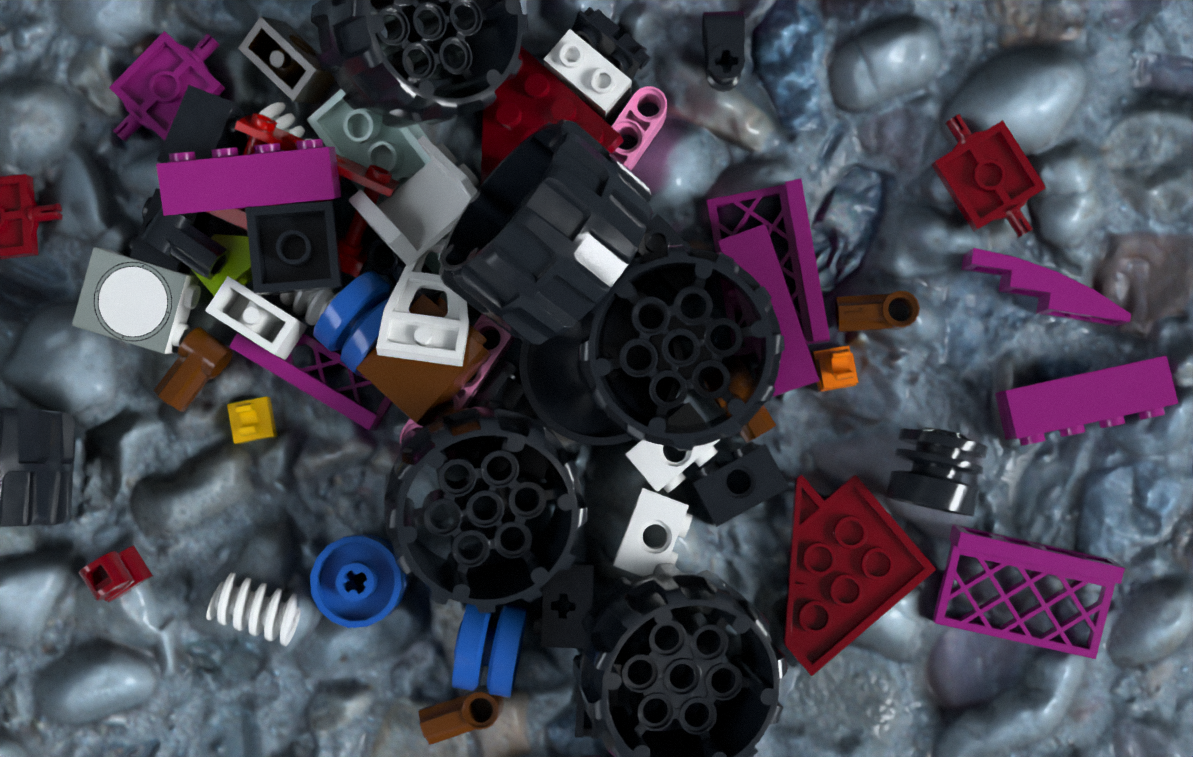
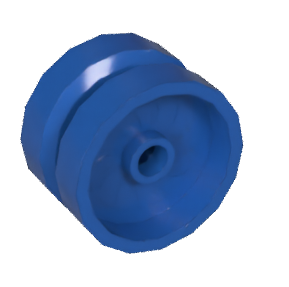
M367 271L348 284L321 314L313 332V336L330 352L342 349L340 360L357 376L363 374L356 368L377 345L383 311L391 293L389 283L375 271Z
M374 534L346 536L329 544L316 558L310 574L311 595L318 610L331 622L347 628L368 627L391 615L404 601L410 584L409 573H402L395 562L392 542L389 539ZM362 572L367 578L363 582L365 587L360 586L356 580L357 574Z
M507 603L501 609L497 627L495 628L492 627L494 613L480 614L476 605H466L456 638L452 687L474 691L480 685L484 667L487 666L489 667L487 676L489 694L511 698L523 645L528 607Z

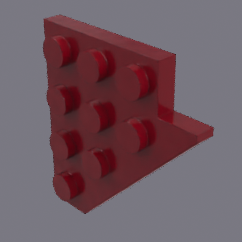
M521 46L518 59L522 61L516 78L503 82L494 91L497 96L495 102L483 110L480 186L516 146L548 122L556 124L561 119L576 122L610 153H613L624 140L615 129Z
M802 474L795 478L783 644L811 676L936 570L856 475L848 478L824 500Z

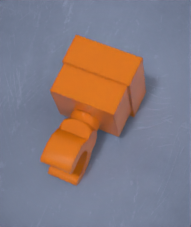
M849 345L811 353L820 379L817 382L819 392L852 387L859 383L854 356L850 351Z

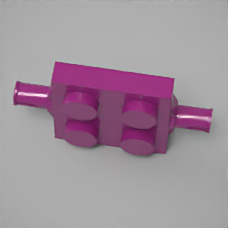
M164 31L109 87L123 101L127 111L130 113L113 131L127 142L143 125L154 130L165 141L188 85L219 96L226 89L210 74L204 63L220 47V44L207 33L190 50L188 47L178 44Z

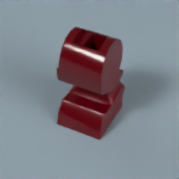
M134 545L120 553L116 551L107 553L78 572L95 600L100 601L104 599L108 603L122 597L153 576Z

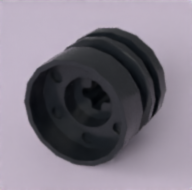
M928 427L900 429L898 439L916 445L915 451L896 449L895 455L912 463L911 471H891L886 498L973 517L979 490L961 482L962 474L976 475L983 473L982 466L966 462L965 460L966 456L986 458L988 447L966 438L965 435Z

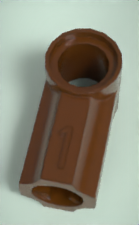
M907 291L835 298V316L838 332L884 329L901 330L915 322L920 311L918 300ZM891 301H901L907 306L908 316L905 321H896L889 315L888 308Z
M201 326L193 329L186 336L178 349L177 354L179 357L153 390L160 399L182 412H185L207 381L214 379L225 369L233 356V350Z
M735 357L724 364L730 373L731 379L728 390L743 398L754 380L739 357ZM718 368L703 377V381L709 391L718 389L723 382V374ZM721 397L714 398L720 408L724 407L727 412L726 402ZM764 405L742 427V432L739 433L745 444L776 426Z
M482 685L474 691L419 709V724L424 738L431 745L475 729L489 728L495 723L503 710V696L489 694L487 685ZM474 699H487L493 707V713L490 716L479 715L473 706Z

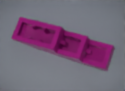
M973 248L963 254L961 270L1001 276L999 292L1038 298L1036 314L1110 326H1118L1130 322L1131 313L1096 290L1057 271L1017 257Z

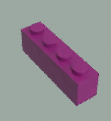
M322 139L296 141L297 150L281 151L280 143L254 145L255 154L239 156L237 147L211 150L212 158L196 160L195 152L169 154V163L156 164L163 215L341 197L335 147H323Z
M763 224L718 240L721 251L717 252V254L723 253L734 258L735 262L754 277L761 286H764L772 297L771 302L779 322L781 334L784 336L785 350L782 351L779 372L774 385L776 390L772 397L819 382L820 379L766 225ZM735 287L733 290L728 291L735 314L743 313L747 326L750 322L757 321L752 308ZM752 336L743 338L748 352L756 351L760 362L761 338ZM758 367L754 368L755 374L758 371Z
M1167 356L995 393L1005 439H1019L1021 446L1046 441L1044 436L1046 432L1059 430L1060 437L1084 433V424L1098 421L1100 428L1125 424L1124 415L1138 413L1140 420L1165 415L1164 407L1178 404Z

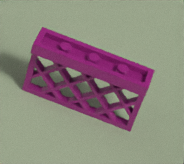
M802 179L785 181L786 184L708 199L707 205L716 253L721 251L718 240L722 239L721 231L728 236L738 234L750 217L761 224H765L769 228L770 237L775 232L788 241L789 251L781 260L780 266L784 274L795 280L796 290L791 298L794 302L798 297L800 312L796 310L798 318L802 320L807 344L830 342ZM780 196L782 211L773 224L754 212L763 199ZM754 201L750 208H747L746 206L741 204L745 202ZM735 205L744 211L745 215L732 232L719 223L717 208ZM783 218L786 233L777 228L783 220ZM790 257L793 273L784 267ZM720 278L727 318L737 323L728 295V291L733 290L734 287ZM744 316L737 323L740 328L745 323ZM729 326L731 344L733 345L735 342V333L733 329ZM745 346L740 347V349L733 355L734 357H740L757 353L756 351L749 353Z
M952 524L949 536L951 546L932 619L934 623L1096 659L1115 584H1121L1125 570L1123 566L1110 558ZM960 555L976 558L983 571L963 582L956 572ZM984 560L996 563L988 567ZM1007 565L1017 567L1024 579L1003 591L993 574ZM1025 569L1033 570L1036 572L1028 576ZM1047 574L1057 576L1064 588L1043 600L1033 583ZM989 577L999 594L978 606L968 589ZM955 578L959 585L952 589L953 581ZM1065 578L1073 579L1076 581H1074L1071 584H1068ZM1088 583L1102 586L1098 601L1084 609L1074 592ZM1029 586L1039 603L1018 615L1008 598ZM964 592L974 609L960 618L945 615L949 600ZM1069 595L1079 612L1058 623L1048 607ZM1004 601L1014 618L999 627L990 625L983 613ZM1044 610L1054 627L1039 636L1030 634L1023 622ZM1092 614H1094L1093 622L1089 617ZM979 616L983 623L971 620ZM1083 619L1090 628L1086 646L1071 643L1064 633L1065 630ZM1019 625L1023 632L1011 629ZM1059 634L1063 641L1052 638Z

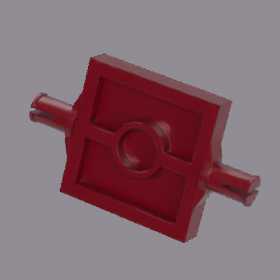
M961 114L949 119L945 125L948 126L958 143L951 152L934 161L931 166L973 232L991 221L1004 218L1011 225L1017 238L1031 231L1033 227L1030 226L1020 208L1025 205L1029 198L1038 194L1046 187L1004 121L1002 120L985 131L972 134L962 119Z
M27 174L0 177V259L38 256L37 229L39 222L62 220L63 214L59 213L63 212L59 203L37 206L34 199L33 177Z

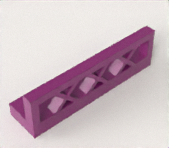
M237 333L229 346L230 348L368 430H377L393 403L385 396L376 412L363 406L359 388L373 384L369 380L357 383L355 373L342 363L340 354L335 351L330 352L320 342L304 333L294 347L306 344L312 347L317 365L299 368L294 365L292 352L284 360L244 335ZM321 353L332 359V361L323 363ZM341 364L348 370L351 385L335 389L328 385L325 368ZM318 370L321 380L309 374V372ZM353 390L355 400L343 393Z

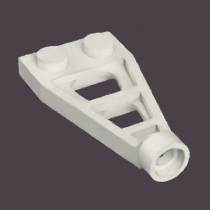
M451 231L412 265L405 266L383 311L376 345L377 355L463 366L469 331L467 301L448 288L442 282L439 275L422 273L427 254L429 252L441 253ZM426 288L445 292L448 313L444 318L410 313L409 306L419 289Z

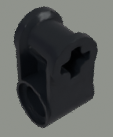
M703 12L702 43L703 49H705L707 82L717 91H730L739 83L745 63L744 12ZM720 64H727V69L730 70V72H723L722 66H720Z

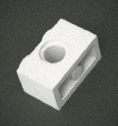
M571 29L568 30L544 58V66L606 122L631 94L632 80Z
M227 276L205 310L284 360L287 359L307 328V325L261 296L254 294L253 291Z
M687 402L668 419V425L676 426L695 425L705 422L690 402ZM645 440L639 442L625 456L655 492L664 488L669 493L686 479V476L682 473L684 469L693 462L700 467L718 452L713 445L719 440L695 446L692 451H686L685 457L680 462H671L666 459L663 453L664 445L654 444Z
M641 487L613 561V566L642 577L653 574L658 564L672 563L675 566L678 553L672 551L678 536L685 538L693 515L687 513L689 505ZM653 524L662 526L666 532L665 541L658 547H650L643 541L644 530Z

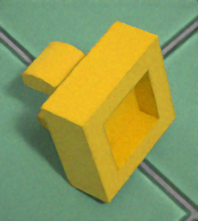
M266 396L227 404L234 444L277 437L270 397Z

